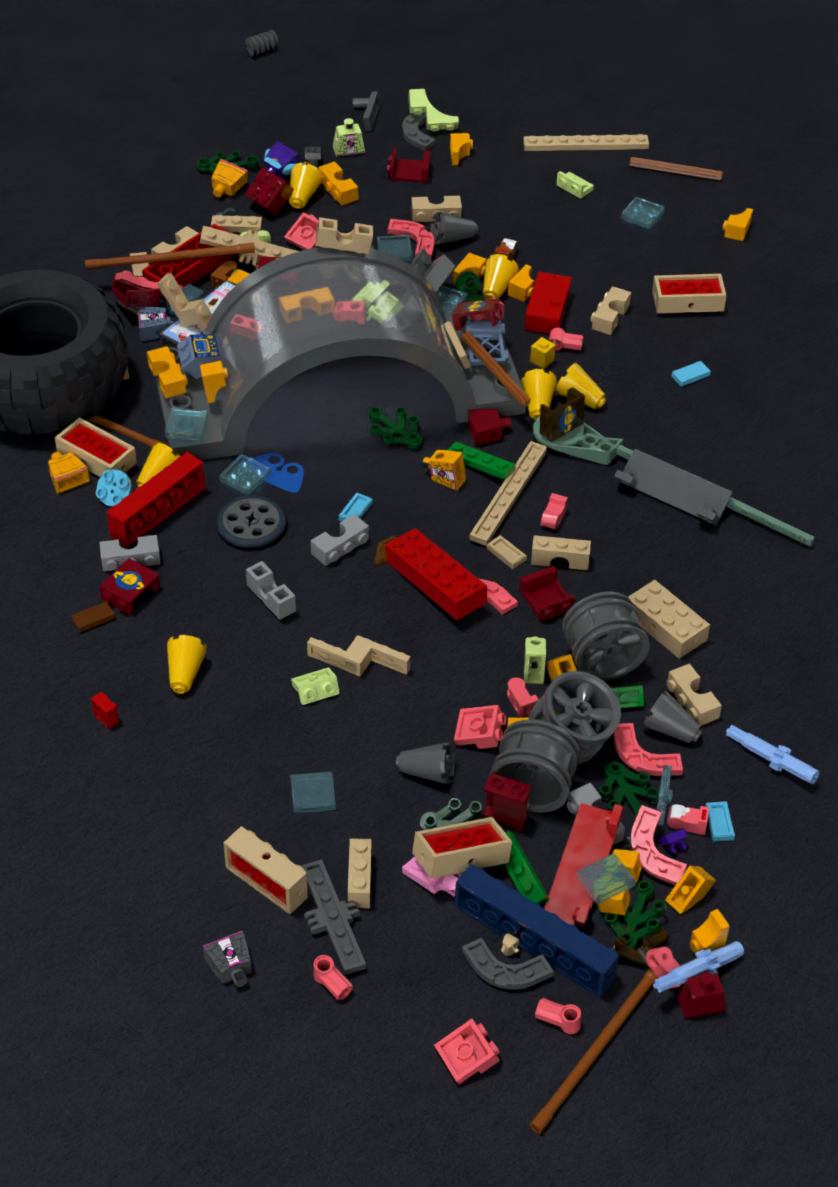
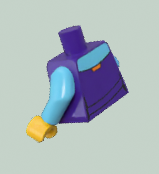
M278 141L274 143L271 149L266 150L264 157L267 170L280 178L287 177L291 174L294 165L302 163L297 152Z

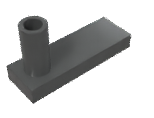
M378 91L372 92L370 98H353L354 108L367 107L363 117L365 131H372L380 107Z
M305 147V160H308V164L318 168V160H321L320 147Z

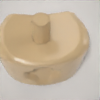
M509 933L504 935L501 951L505 956L519 952V939Z

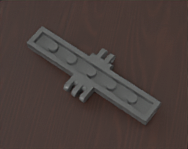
M322 859L301 865L307 873V885L317 909L304 914L306 920H308L309 927H311V933L317 934L327 931L344 975L366 969L365 960L349 923L353 922V918L360 915L359 910L356 909V903L339 901Z

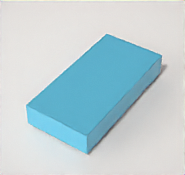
M699 361L673 371L671 377L682 387L710 376L711 371Z
M356 493L340 513L339 521L342 522L353 514L361 519L373 504V499Z
M727 802L706 803L705 807H709L708 822L713 842L734 840L735 834Z

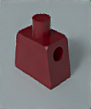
M496 409L468 410L467 424L475 446L501 440L502 430L511 428L510 418L500 419Z
M704 972L701 976L686 979L677 998L684 1018L721 1012L726 1009L724 990L718 974Z

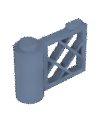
M491 320L465 321V332L469 331L483 347L487 346L491 350L488 352L490 355L496 352L501 356V358H494L498 364H505L506 361H509L508 350H504L502 334H505V325L501 323V320L493 327ZM491 340L499 341V343L496 346L490 344L489 342ZM468 347L470 365H485L480 359L473 358L475 353Z

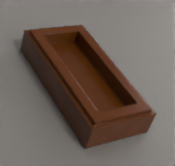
M107 601L71 615V620L79 633L115 619V613Z

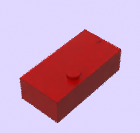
M538 272L525 314L524 330L550 334L553 328L561 327L570 296L572 277Z

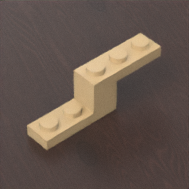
M172 273L166 274L157 285L183 327L198 324L204 334L212 316L205 301L200 299L189 302ZM226 336L224 339L223 348L229 343Z
M358 635L347 651L312 637L307 642L308 656L357 676L362 675L371 661L406 675L410 670V656Z

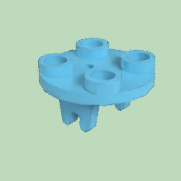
M106 470L98 481L96 496L104 504L115 506L123 498L131 494V480L123 471Z

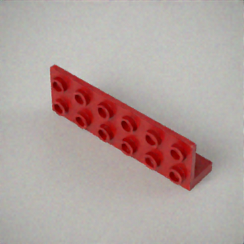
M584 803L580 804L549 894L550 899L546 902L544 908L550 913H555L566 923L576 926L581 932H584L595 899V893L598 890L622 818L623 806L617 804L614 805L613 811L603 810Z

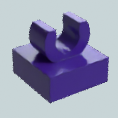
M685 829L658 838L661 846L669 844L668 851L670 854L676 853L675 844L679 845L680 850L686 849L685 842L681 840L687 837Z

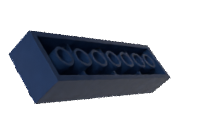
M472 864L456 881L454 907L502 937L509 933L518 938V947L534 957L543 954L553 969L600 998L615 981L619 955L612 948L605 947L597 942L594 937L587 936L579 931L576 926L566 923L555 913L548 912L537 902L530 901L519 891L509 888L501 880L491 877L483 869L477 868Z

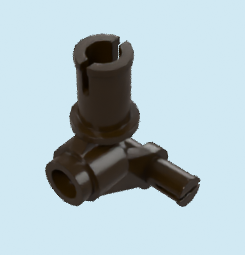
M661 928L650 937H645L642 940V946L638 950L625 945L626 939L619 937L617 941L610 945V948L618 955L645 965L648 968L649 965L646 961L647 952L650 949L658 948L669 939V935L666 930Z

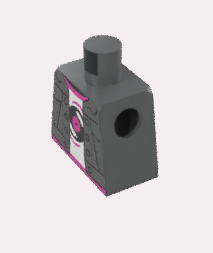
M243 931L203 945L204 959L222 983L233 980L236 987H242L248 982L246 975L251 972V960Z

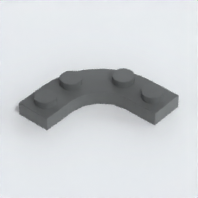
M411 113L403 121V137L411 145L427 151L435 145V139L423 134L418 129L426 123L425 113L419 115Z
M482 938L462 946L463 954L479 977L500 988H527L553 977L554 974L553 969L543 954L524 963L510 965L498 961Z

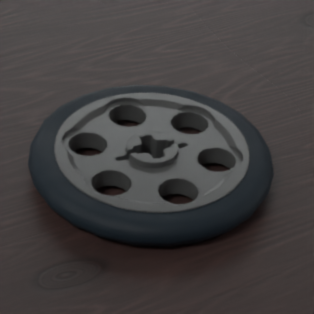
M259 495L240 496L232 499L220 509L216 517V528L221 537L228 543L242 548H257L271 544L282 535L287 524V517L282 507L274 500ZM243 507H249V508H250V509L247 510V511L241 510V508H243ZM261 509H267V510H268V512H266V513H261V512H259V511H260ZM231 517L237 518L236 521H229L228 519ZM274 522V524L271 526H268L265 523ZM236 530L244 531L241 534L234 533ZM255 532L262 533L260 536L253 535Z

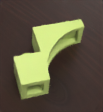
M425 89L409 90L410 113L416 115L425 113L427 130L438 131L446 129L451 131L458 128V116L445 115L436 110L428 101Z

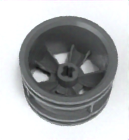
M600 592L587 596L568 610L562 622V630L568 645L572 649V655L578 671L590 673L603 681L616 679L632 672L645 660L649 653V639L639 622L633 602L624 594Z
M569 671L557 676L552 681L544 695L532 708L529 719L546 721L567 731L579 745L580 759L578 764H582L592 759L601 749L604 742L617 729L621 718V709L615 693L603 680L587 672ZM553 703L564 706L565 713L556 715ZM590 722H593L595 731H594V729L592 728V726L589 724ZM570 724L579 726V734L567 727Z
M528 719L509 725L503 734L499 746L500 754L494 760L490 774L493 773L530 785V812H550L559 809L568 798L571 788V777L574 775L580 759L579 745L567 731L546 721Z

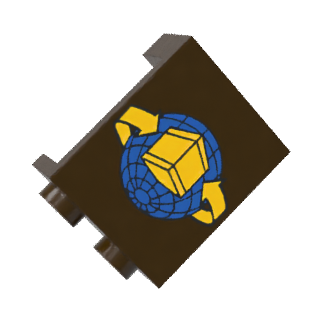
M572 387L567 390V403L559 408L551 410L544 404L540 405L539 433L553 442L584 424L585 395Z

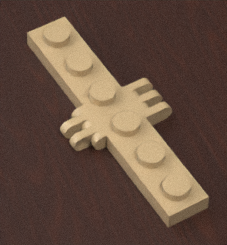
M203 226L200 243L214 247L254 242L255 253L240 254L239 262H243L244 258H246V264H249L250 259H252L253 266H256L257 258L260 259V256L284 257L299 252L262 242L257 237L258 232L255 231L254 235L251 236L252 230H248L247 234L240 236Z

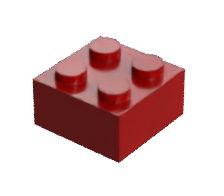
M100 692L91 698L93 714L108 729L119 723L118 707L114 702L110 701L107 695Z

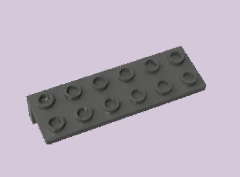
M634 449L623 472L617 470L615 478L619 482L716 526L733 494L728 489L637 449Z

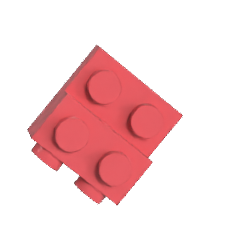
M303 212L284 236L285 240L303 250L316 248V231L319 220L315 216Z
M499 705L460 709L454 737L456 746L476 744L478 749L498 747V742L503 737L501 727L506 724L505 713H502Z
M470 1019L434 1044L458 1084L478 1071L482 1074L500 1061L497 1056L500 1053L499 1049L493 1041L489 1043L486 1039L488 1035L487 1030L482 1023L477 1025L473 1019Z

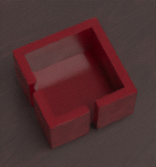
M262 168L255 178L256 183L253 182L245 195L254 203L276 216L294 189L285 180Z

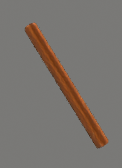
M631 157L629 163L632 167L721 181L723 178L722 171Z
M469 331L463 333L462 340L523 407L529 405L531 399Z

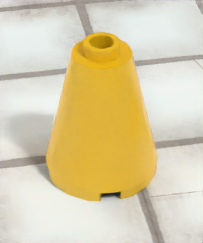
M302 163L293 166L290 186L294 190L289 197V203L292 207L296 209L303 208L321 184L323 177H321L322 173L317 167L311 164H307V166L302 165Z
M494 254L487 259L483 286V296L486 300L493 297L500 298L508 288V282L518 273L517 263L514 260L512 262L508 260V256Z
M577 363L571 365L566 371L568 374L565 377L562 376L556 387L557 393L567 397V390L573 387L585 395V405L594 409L601 408L606 402L605 393Z
M543 369L527 371L521 379L523 390L531 399L530 404L527 405L530 417L535 420L540 416V405L544 404L550 408L557 384L556 376L550 371L549 374L545 373Z
M157 443L154 445L136 481L137 488L150 480L151 477L157 475L180 456L172 454L173 449L165 444Z
M179 635L178 639L173 640V637H171L167 642L170 687L176 693L182 694L190 690L205 657L207 645H202L199 638Z

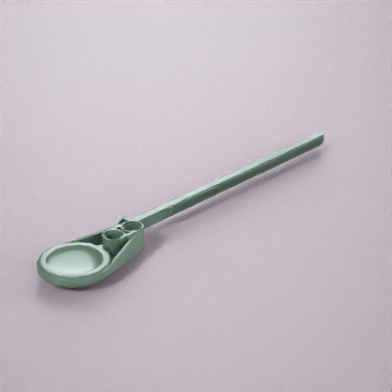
M540 416L533 424V435L543 446L599 464H610L617 455L629 460L633 453V450L623 446L624 439L606 438L585 422L553 442L539 433ZM732 497L730 498L726 506L727 508L735 510L739 514L741 513L745 517L747 516L773 530L779 531V533L781 532L798 542L810 547L813 545L814 536Z

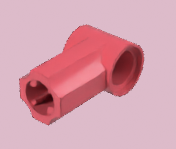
M553 328L548 341L556 344L555 351L562 348L581 350L583 336L565 333L561 328Z
M321 955L315 959L313 972L315 981L323 984L337 1000H343L353 989V985L334 966L332 958ZM325 968V969H328V970H327V971H321V970H319V969Z
M544 998L540 999L535 1012V1018L560 1026L563 1032L567 1034H575L580 1030L581 1011L576 1005L569 1004L564 1006Z

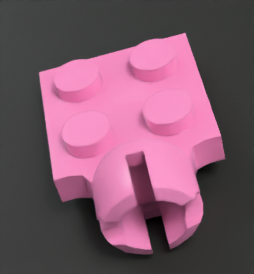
M413 857L402 867L403 874L434 894L439 890H444L454 897L456 881L464 873L461 872L431 879L416 857Z

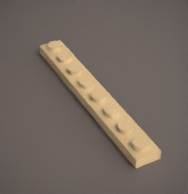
M642 134L598 136L547 135L524 136L523 139L524 151L649 149L648 136Z
M530 441L515 464L516 470L506 478L470 533L469 540L487 546L546 454V446Z

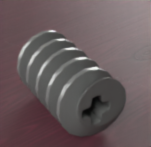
M273 30L248 37L245 40L246 49L250 56H254V52L258 55L260 52L264 53L265 50L269 51L270 48L273 50L275 45L279 43L278 37Z

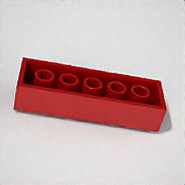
M215 223L209 226L210 228L228 232ZM200 232L170 252L214 248V246L200 243ZM236 254L153 262L142 270V274L147 277L148 281L159 282L166 274L172 273L178 285L183 286L182 290H184Z
M186 452L130 495L123 498L118 504L111 507L107 511L110 538L112 540H119V545L127 549L138 540V537L144 536L205 489L203 461Z
M416 528L385 544L386 562L456 620L488 603L487 585Z

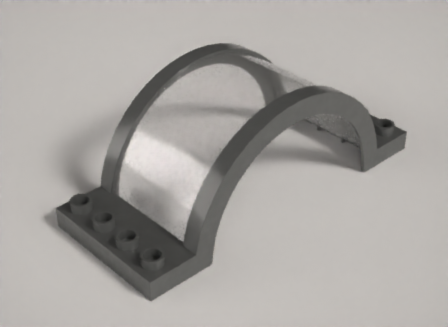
M322 247L292 253L262 266L232 288L213 312L204 333H215L218 335L223 359L220 361L222 362V367L227 368L228 378L225 379L226 386L218 390L214 403L208 404L202 376L196 379L182 369L179 352L176 348L169 347L168 349L171 353H174L176 364H180L182 375H186L188 385H185L186 393L165 398L160 389L159 376H154L168 445L173 449L171 453L175 456L178 454L181 457L188 452L199 460L243 454L250 423L264 401L288 380L310 368L348 357H391L410 362L425 369L435 376L450 394L454 404L457 423L467 422L468 410L496 409L499 417L525 414L526 406L523 407L486 365H470L469 368L464 369L444 326V323L451 322L454 328L453 312L444 313L437 293L428 280L413 266L398 257L371 248L369 254ZM464 325L462 330L455 332L469 360L468 346L462 340V334L465 333ZM502 335L504 350H508L504 337ZM491 340L489 343L496 346L499 341ZM484 346L487 352L491 350L487 346ZM508 350L509 361L499 365L523 390ZM496 352L491 355L493 358H501ZM476 354L473 356L474 359H479Z

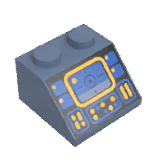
M215 333L189 335L177 345L182 369L196 379L202 376L201 364L223 359L218 335Z

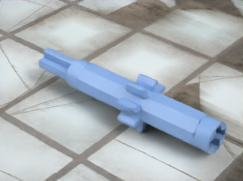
M733 725L727 729L726 736L770 761L769 767L776 771L785 769L811 784H814L818 779L820 772L790 755L791 749L781 745L777 748Z
M735 941L712 952L710 949L696 952V959L655 979L653 986L658 989V992H662L673 986L685 983L688 978L701 976L704 972L718 974L717 968L743 956V946Z

